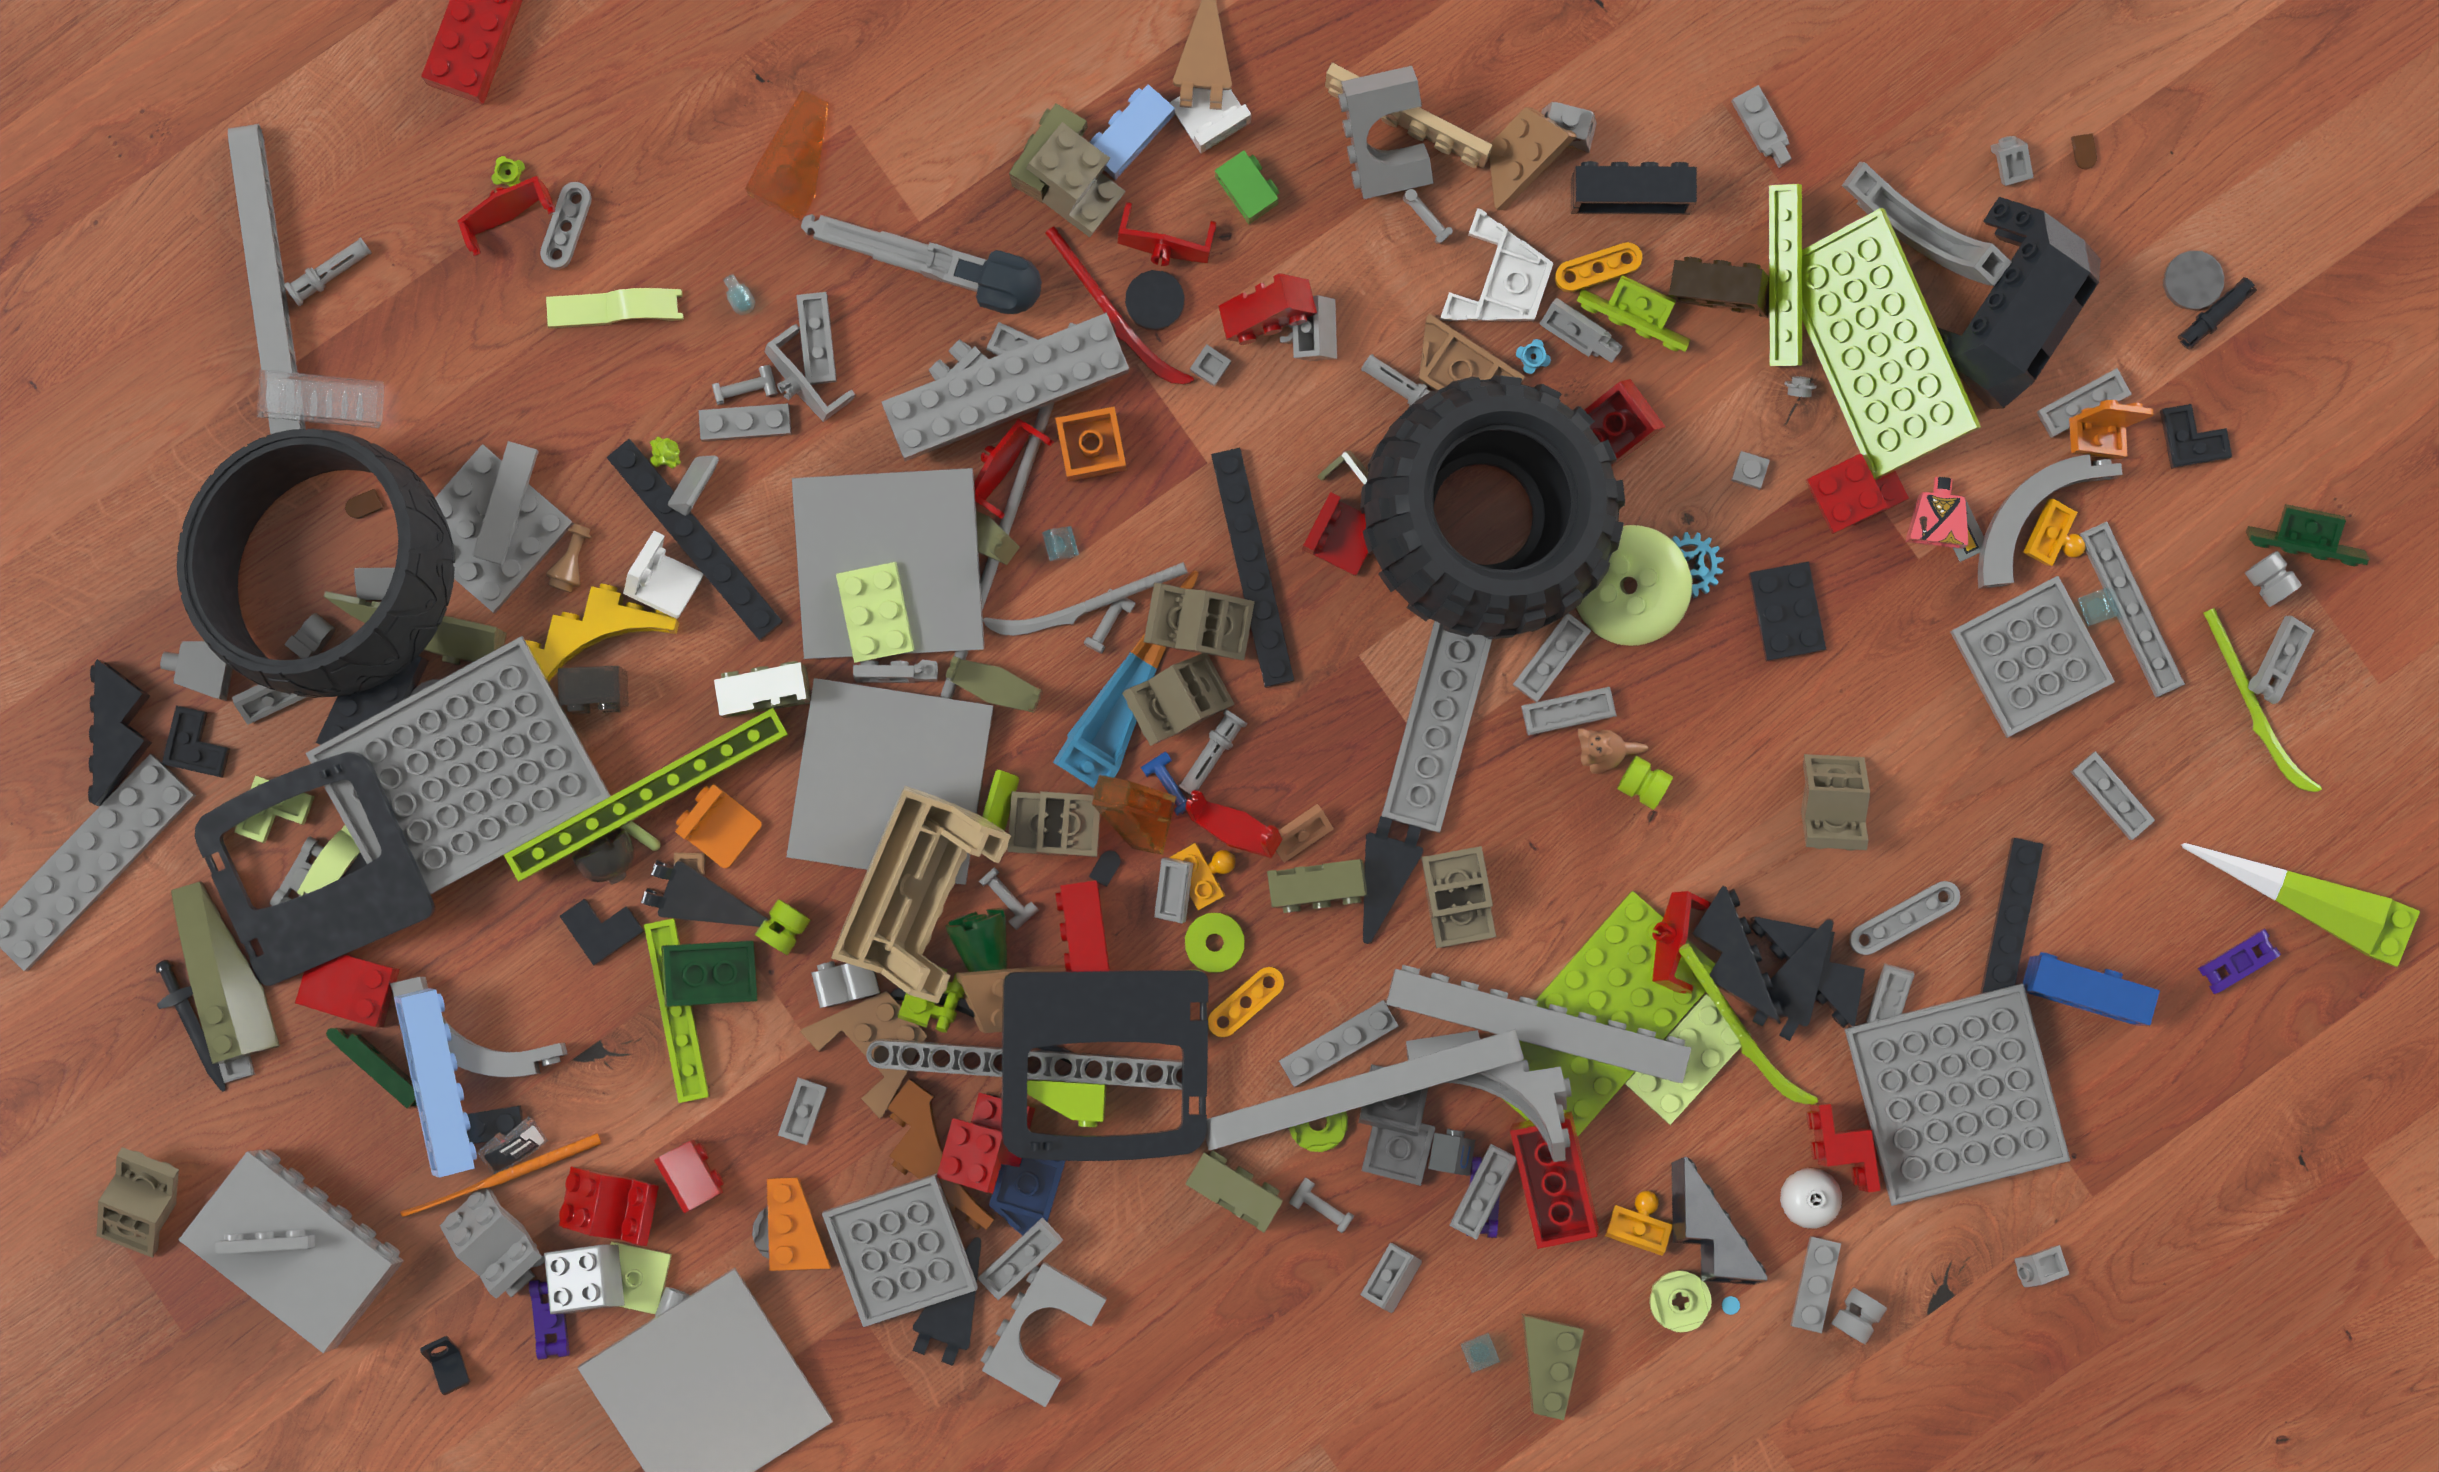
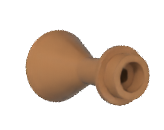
M573 524L572 529H568L573 535L566 554L546 572V576L551 578L548 585L569 593L572 592L573 587L580 586L578 555L584 538L591 539L592 537L589 535L590 529L577 524Z

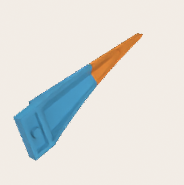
M1192 571L1180 588L1192 589L1198 577V571ZM1145 634L1067 734L1068 739L1053 761L1054 764L1103 795L1121 767L1137 721L1133 712L1129 709L1122 692L1153 678L1166 649L1164 646L1145 643Z

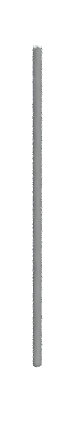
M1069 323L1068 328H1069V327H1072V326H1074V325H1076V324ZM1054 403L1039 409L1033 428L1043 434ZM1030 435L1004 510L1005 516L1001 519L999 525L1008 535L1041 440L1033 435ZM989 557L980 580L982 611L999 564L998 561ZM969 650L956 651L954 656L966 660ZM946 678L940 698L952 699L957 685Z

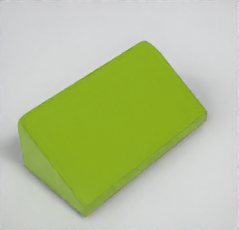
M997 769L982 817L1005 831L1011 810L1012 791L1016 792L1019 777Z

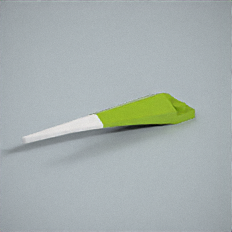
M2181 844L2185 850L2280 903L2364 955L2395 968L2398 967L2419 916V910L2396 902L2391 898L2195 845Z

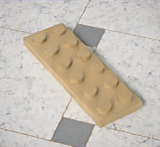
M1332 63L1326 73L1325 87L1329 89L1328 93L1338 99V94L1343 93L1341 82L1359 78V76ZM1420 107L1381 117L1384 123L1392 127L1400 125L1408 129L1407 133L1417 140L1423 141L1425 138L1435 143L1434 147L1442 153L1449 155L1452 152L1460 156V160L1472 168H1476L1477 165L1484 168L1489 159L1492 144Z

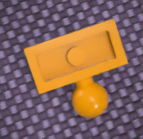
M2048 499L2023 553L2046 566H2053L2061 547L2064 554L2068 557L2076 558L2081 556L2086 549L2083 538L2078 534L2067 535L2078 512L2055 499Z
M1194 843L1169 857L1193 863L1189 895L1197 910H1201L1226 896L1214 874L1217 872L1227 874L1234 869L1236 861L1231 852L1220 850L1213 855L1212 861L1207 863L1198 844Z
M1642 1191L1635 1198V1207L1638 1213L1617 1205L1613 1207L1605 1236L1663 1256L1673 1225L1649 1217L1650 1214H1653L1658 1209L1659 1200L1653 1192Z

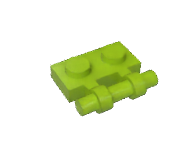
M956 973L953 982H948L947 989L944 994H947V998L943 1007L935 1006V1002L906 993L898 1018L927 1028L930 1017L939 1019L936 1029L947 1033L950 1023H953L957 1013L955 1009L959 998H963L965 993L962 984L958 983L956 979Z

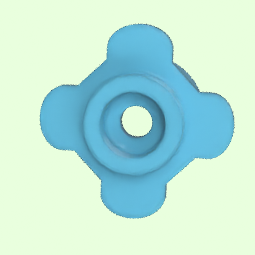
M1539 339L1533 340L1526 347L1520 346L1516 351V356L1522 360L1524 364L1523 370L1527 374H1533L1535 369L1541 366L1547 367L1551 362L1550 356L1546 355L1543 342ZM1531 354H1535L1536 359H1531Z

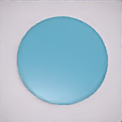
M1726 1297L1722 1302V1309L1726 1314L1733 1315L1740 1308V1303L1735 1297Z

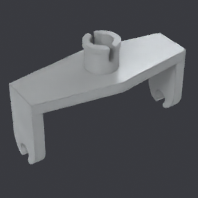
M795 324L766 345L764 352L785 379L777 384L781 394L786 391L784 397L789 400L797 393L824 422L850 403L856 394L853 390H850L828 407L804 375L779 349L799 333L800 327Z

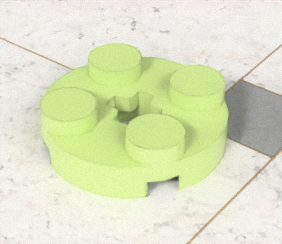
M1675 1270L1662 1275L1653 1284L1649 1304L1654 1318L1663 1327L1675 1332H1689L1698 1328L1704 1322L1710 1311L1712 1300L1708 1286L1698 1276L1684 1270ZM1680 1292L1683 1297L1688 1296L1689 1302L1684 1304L1685 1309L1679 1310L1677 1305H1672V1300L1676 1299V1294Z

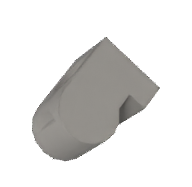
M314 613L284 645L300 658L312 657L322 651L333 636L335 628L317 613Z

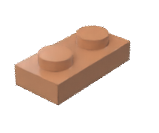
M1318 804L1279 829L1283 840L1276 852L1284 863L1334 829Z

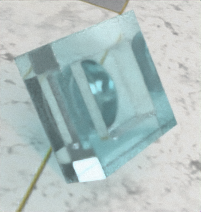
M1071 526L1049 529L1042 532L1050 561L1069 559L1079 555Z
M2108 588L2078 598L2087 626L2118 616Z
M1489 1333L1460 1343L1471 1373L1500 1362Z

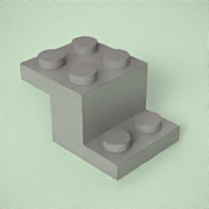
M484 1188L472 1193L465 1203L455 1212L450 1213L445 1221L439 1225L456 1257L480 1276L488 1292L496 1299L542 1258L524 1225L500 1205L490 1188Z

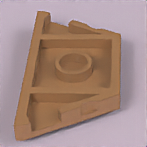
M1525 107L1490 143L1493 145L1489 159L1496 210L1505 211L1577 137L1576 134L1558 126L1559 123L1554 120L1545 118L1542 113L1534 108Z
M1428 314L1425 323L1419 381L1435 391L1446 387L1453 381L1469 377H1479L1480 380L1491 379L1494 375L1519 377L1522 378L1521 383L1525 379L1524 375L1431 314Z
M1049 965L956 973V979L963 986L967 995L965 999L969 1008L975 1014L974 1019L979 1030L983 1033L1002 1032L1003 980L1006 975L1012 972L1066 971L1065 966Z

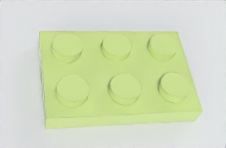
M897 562L836 574L854 663L915 650Z

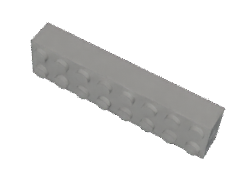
M1105 313L881 403L903 459L906 462L1128 374L1129 367L1109 317Z

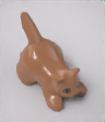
M1578 729V737L1582 748L1581 762L1583 766L1590 765L1592 774H1601L1607 770L1614 769L1621 763L1625 755L1643 753L1649 748L1646 744L1625 742L1611 730L1587 731L1586 729Z

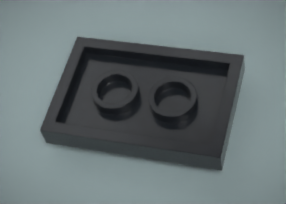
M1809 561L1750 572V585L1766 662L1825 651L1826 645Z

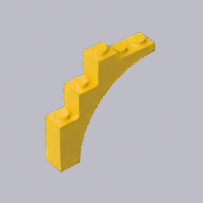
M600 584L599 588L591 586L583 621H579V615L562 612L561 616L553 615L544 649H541L542 644L529 640L525 641L549 683L567 662L588 647L607 638L633 632L655 631L677 634L679 621L657 609L655 613L643 611L644 606L636 603L627 602L626 607L622 606L624 597L621 593L617 592L618 588L607 584Z

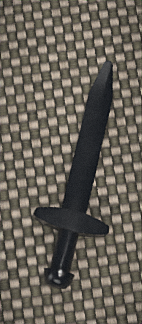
M163 960L156 964L155 970L157 974H161L170 994L163 998L157 1006L159 1009L175 1006L207 1074L217 1087L224 1092L226 1086L219 1064H212L203 1029L188 1001L193 996L192 988L188 986L181 989L171 968L174 965L169 960Z

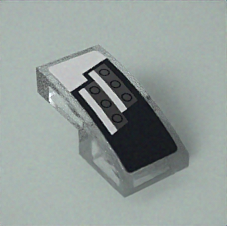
M528 1116L506 1136L499 1132L476 1153L492 1174H496L530 1156L542 1147L548 1139L536 1122Z

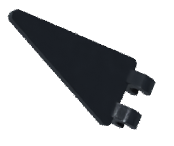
M1380 816L1376 833L1369 832L1366 834L1365 881L1368 896H1364L1363 942L1365 944H1369L1373 940L1423 854V848L1417 846L1421 827L1409 825L1405 842L1387 837L1392 819Z
M680 860L675 863L674 867L666 862L656 861L651 875L669 880L665 893L662 894L654 889L647 888L641 901L645 905L659 908L658 915L664 918L760 927L764 920H769Z
M1830 918L1821 924L1771 978L1774 989L1769 990L1773 1001L1779 1000L1784 1015L1788 1018L1779 1036L1788 1041L1791 1040L1799 1024L1808 1026L1810 1023L1834 925L1833 920ZM1757 1011L1752 1021L1763 1027L1768 1017Z
M975 1237L965 1250L976 1283L982 1244L979 1237ZM976 1291L925 1307L913 1324V1330L918 1332L919 1335L912 1351L925 1355L930 1339L934 1338L948 1344L941 1362L953 1366L959 1348L967 1350L970 1346Z

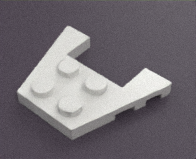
M1477 208L1468 236L1497 245V250L1479 302L1449 292L1440 320L1534 321L1553 262L1525 241H1521L1501 223H1497L1490 218L1482 209Z

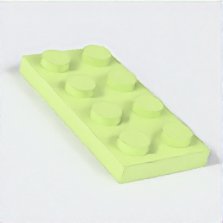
M1707 994L1697 1002L1668 1035L1686 1040L1684 1046L1691 1048L1683 1083L1665 1080L1636 1071L1625 1083L1628 1088L1669 1125L1673 1123L1741 1047L1738 1038Z

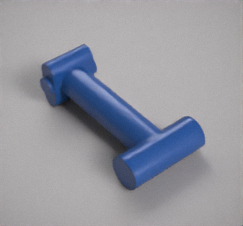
M1165 751L1141 766V769L1146 777L1155 772L1177 806L1174 808V812L1177 816H1180L1187 811V800L1165 767V765L1172 762L1170 756Z

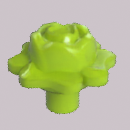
M657 436L655 440L650 442L653 454L650 461L655 467H659L662 464L673 469L681 463L678 457L680 450L675 441L669 438L662 439Z

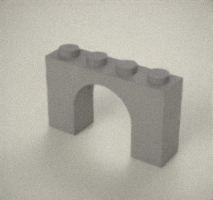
M1408 66L1342 81L1343 93L1338 94L1341 112H1346L1347 119L1342 120L1346 138H1351L1352 145L1347 146L1350 164L1355 163L1356 171L1351 172L1354 188H1360L1363 199L1433 184L1430 157L1424 143L1389 151L1376 149L1367 143V135L1370 128L1381 117L1422 106L1418 80L1413 67Z
M1043 1262L1041 1267L1035 1266L1030 1272L1026 1281L1031 1283L1027 1292L1025 1294L1019 1292L1011 1308L1016 1311L1011 1320L1009 1321L1004 1318L997 1330L996 1335L1000 1339L995 1348L989 1345L980 1361L985 1363L982 1369L983 1372L1046 1407L1062 1378L1032 1361L1024 1352L1020 1341V1332L1024 1320L1034 1311L1050 1307L1065 1311L1085 1324L1092 1326L1107 1298Z

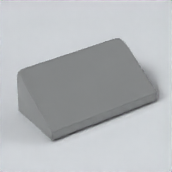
M715 455L696 457L669 500L668 506L685 516L689 515L715 471L719 461L718 457Z
M354 568L357 598L382 600L390 585L395 568Z
M1390 1242L1360 1295L1382 1309L1393 1313L1420 1267L1422 1260Z

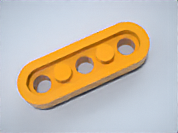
M1626 242L1566 261L1558 267L1555 273L1556 285L1562 291L1571 293L1619 278L1622 275L1631 274L1641 265L1642 252L1637 245ZM1629 255L1632 262L1624 264L1621 261V256ZM1593 265H1602L1603 272L1595 273ZM1567 273L1573 274L1575 281L1567 282L1564 275Z
M1265 967L1259 970L1210 1013L1208 1018L1210 1031L1218 1037L1232 1035L1282 991L1284 986L1282 974L1272 967ZM1269 976L1274 979L1275 984L1272 988L1264 987L1263 979ZM1247 996L1252 1000L1249 1008H1243L1240 1005L1242 997ZM1225 1016L1228 1018L1229 1025L1226 1028H1220L1217 1025L1219 1017Z

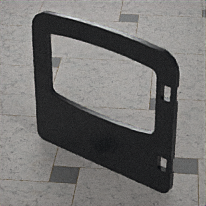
M344 752L271 779L206 813L195 826L194 836L202 857L206 860L213 882L241 943L244 944L256 977L263 985H274L423 921L432 916L435 911L434 901L377 774L369 760L360 753ZM341 780L350 781L380 844L381 855L357 871L320 889L277 905L262 909L255 908L247 895L224 844V834L241 822L287 799ZM216 852L219 853L225 869L220 871L212 857V854ZM254 938L258 939L264 952L263 955L258 957L250 941Z
M1200 970L1012 972L1006 975L1003 980L1001 1135L1007 1150L1017 1157L1029 1159L1117 1161L1184 1155L1198 1149L1205 1140L1207 1131V1003L1209 982L1206 974ZM1191 1002H1200V1020H1190ZM1091 1042H1141L1179 1046L1182 1050L1181 1124L1176 1129L1127 1135L1077 1136L1030 1132L1027 1128L1028 1053L1033 1048ZM1189 1097H1199V1114H1189Z

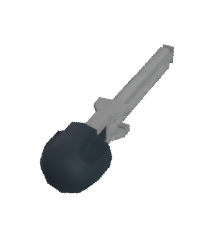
M813 214L805 216L801 224V228L807 235H810L811 230L815 232L813 236L815 240L872 256L874 260L921 273L924 277L977 292L978 304L986 309L1003 314H1018L1033 307L1040 296L1042 281L1039 271L1032 262L1017 255L995 250L990 253L988 260L931 242L928 245L885 231L877 232L820 215L817 221H814L815 216Z

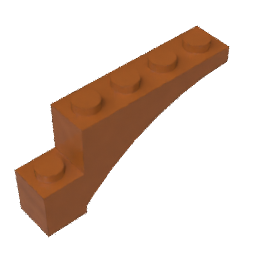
M912 1079L905 1083L887 1107L892 1112L889 1117L903 1128L906 1124L911 1126L889 1157L894 1160L891 1165L904 1175L911 1172L921 1179L938 1173L943 1148L937 1134L932 1110V1101L935 1096ZM939 1178L950 1210L955 1212L957 1208L967 1215L964 1219L967 1223L977 1230L981 1227L987 1230L995 1218L977 1203L963 1185Z

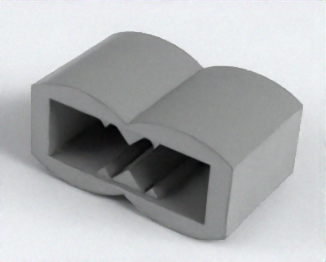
M835 961L817 965L818 971L812 972L820 1008L880 994L876 973L868 969L848 963L835 966Z

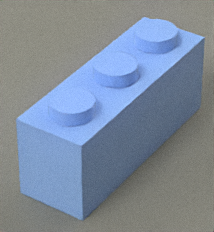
M1147 85L1143 90L1138 88L1128 100L1130 105L1123 112L1118 110L1108 122L1110 127L1103 134L1098 132L1090 141L1092 145L1110 157L1104 170L1115 180L1175 115V107L1150 85Z

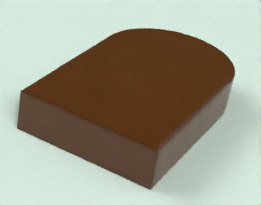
M2093 133L2072 136L2071 140L2076 165L2085 170L2092 168L2097 161Z
M375 489L350 498L345 505L346 513L355 519L383 509Z

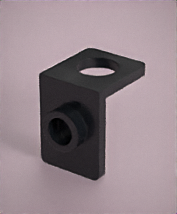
M444 1336L420 1348L421 1354L432 1364L440 1392L443 1395H447L470 1383L461 1351L448 1336ZM441 1346L447 1347L442 1352L431 1353L435 1348Z

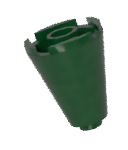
M986 909L987 915L977 914V912L969 913L948 922L949 925H945L947 933L968 972L1007 969L1006 918L1004 909Z

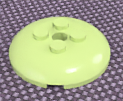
M1623 526L1618 550L1612 553L1609 560L1608 572L1598 587L1591 591L1576 608L1585 624L1605 640L1620 645H1643L1664 637L1680 623L1690 604L1692 575L1683 552L1668 536L1645 526ZM1628 577H1633L1638 585L1636 591L1632 594H1628L1624 589L1623 582Z

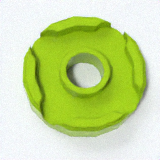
M1207 913L1198 917L1189 926L1185 936V950L1190 961L1197 968L1209 973L1223 972L1232 968L1240 960L1244 951V935L1240 925L1231 917L1222 913ZM1211 934H1218L1223 938L1224 945L1217 952L1210 951L1206 946V939Z
M1344 1111L1327 1116V1124L1322 1130L1312 1129L1309 1122L1289 1127L1290 1134L1300 1147L1312 1152L1327 1151L1342 1141L1348 1128L1347 1113Z

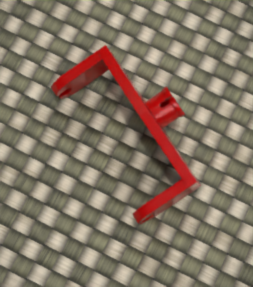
M538 176L508 188L498 187L496 188V193L492 190L486 200L457 220L468 250L473 252L474 257L481 254L475 237L476 234L514 219L538 200H540L543 208L547 209L549 215L555 212L548 188Z
M1126 202L1118 232L1117 244L1151 253L1150 260L1158 265L1160 258H1162L1161 266L1169 265L1170 258L1208 263L1216 230V221L1210 222L1205 246L1166 234L1127 229L1132 203Z
M1021 419L1016 421L996 447L989 445L984 449L990 455L988 456L982 452L981 461L985 464L974 482L975 502L1003 519L1005 514L985 500L1010 471L1029 435H1033L1050 447L1054 443L1049 437Z
M1198 790L1191 792L1193 797L1192 799H1187L1186 810L1194 823L1227 846L1268 858L1273 857L1283 840L1277 827L1273 825L1266 827L1246 812L1208 802L1203 793Z
M1689 891L1671 893L1663 920L1657 923L1653 929L1658 934L1652 933L1653 938L1656 940L1653 982L1678 993L1686 994L1688 992L1692 994L1693 986L1674 977L1681 958L1679 949L1685 945L1688 937L1690 908L1704 911V909L1709 908L1711 902Z

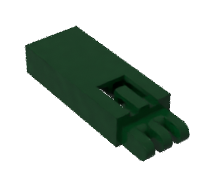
M330 1028L327 1030V1038L404 1107L411 1109L417 1106L411 1078L361 1034L349 1035L341 1028Z

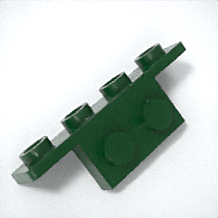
M2285 504L2277 532L2247 526L2246 534L2249 540L2252 541V544L2261 548H2269L2270 545L2281 547L2283 551L2290 554H2299V552L2310 553L2316 559H2339L2343 564L2349 566H2358V564L2368 565L2369 557L2365 550L2339 545L2346 522L2345 517L2341 515Z

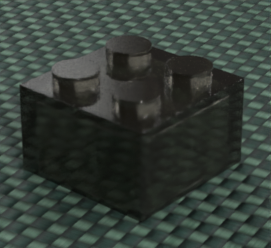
M620 666L558 668L559 705L566 708L567 712H572L573 715L591 714L590 709L598 708V711H602V713H620L621 707H629L627 671Z

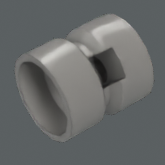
M2278 551L2268 555L2245 572L2253 586H2260L2262 588L2259 594L2268 607L2275 605L2302 586L2293 571L2286 572L2287 563Z
M1853 1287L1844 1301L1847 1306L1846 1309H1840L1831 1324L1866 1345L1874 1332L1872 1324L1880 1322L1887 1307Z

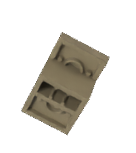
M1063 122L1026 167L1027 170L1050 186L1042 202L1088 237L1093 235L1126 192L1102 174L1110 157Z
M1154 583L1144 642L1244 661L1255 601L1205 590L1185 589L1162 583Z
M1199 654L1174 664L1148 681L1122 692L1129 709L1133 712L1150 746L1183 733L1206 718L1235 705L1208 654Z
M1804 754L1805 787L1801 815L1806 847L1845 849L1849 851L1867 850L1869 840L1866 816L1870 788L1865 758Z
M1012 791L1009 834L1011 837L1008 842L1007 852L1067 857L1068 855L1097 857L1102 796L1040 791V793Z
M1482 846L1421 857L1427 886L1425 892L1436 948L1495 938L1496 933L1491 912L1493 903Z
M122 1147L116 1157V1173L98 1201L96 1236L153 1258L159 1246V1232L176 1205L179 1169L174 1168L167 1162H159L146 1157L139 1151H131Z

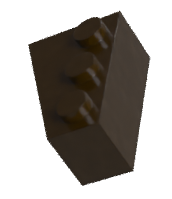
M1684 257V261H1674L1669 296L1676 300V302L1709 308L1713 306L1731 307V311L1740 313L1741 309L1758 310L1760 317L1768 318L1769 276L1763 269H1760V265L1754 263H1743V266L1739 267L1731 266V262L1725 260H1714L1713 264L1702 263V259L1696 257Z

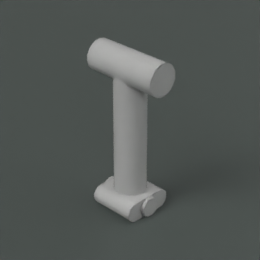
M1414 189L1406 191L1403 201L1412 207L1436 235L1435 243L1441 244L1452 234V228L1447 227L1445 229L1417 196V192Z
M771 366L759 367L761 377L723 387H720L719 383L712 384L717 405L724 404L725 398L763 388L766 397L777 395L778 392Z
M1128 598L1112 603L1093 637L1085 639V646L1100 654L1103 653L1105 647L1102 643L1121 610L1123 609L1131 613L1136 603Z
M994 867L979 882L983 887L988 884L1015 914L1009 920V923L1018 930L1039 909L1032 902L1024 907L996 876L999 872Z
M1305 1177L1289 1203L1299 1209L1303 1202H1305L1339 1225L1337 1230L1343 1234L1354 1218V1215L1349 1212L1344 1215L1313 1194L1311 1190L1315 1183Z

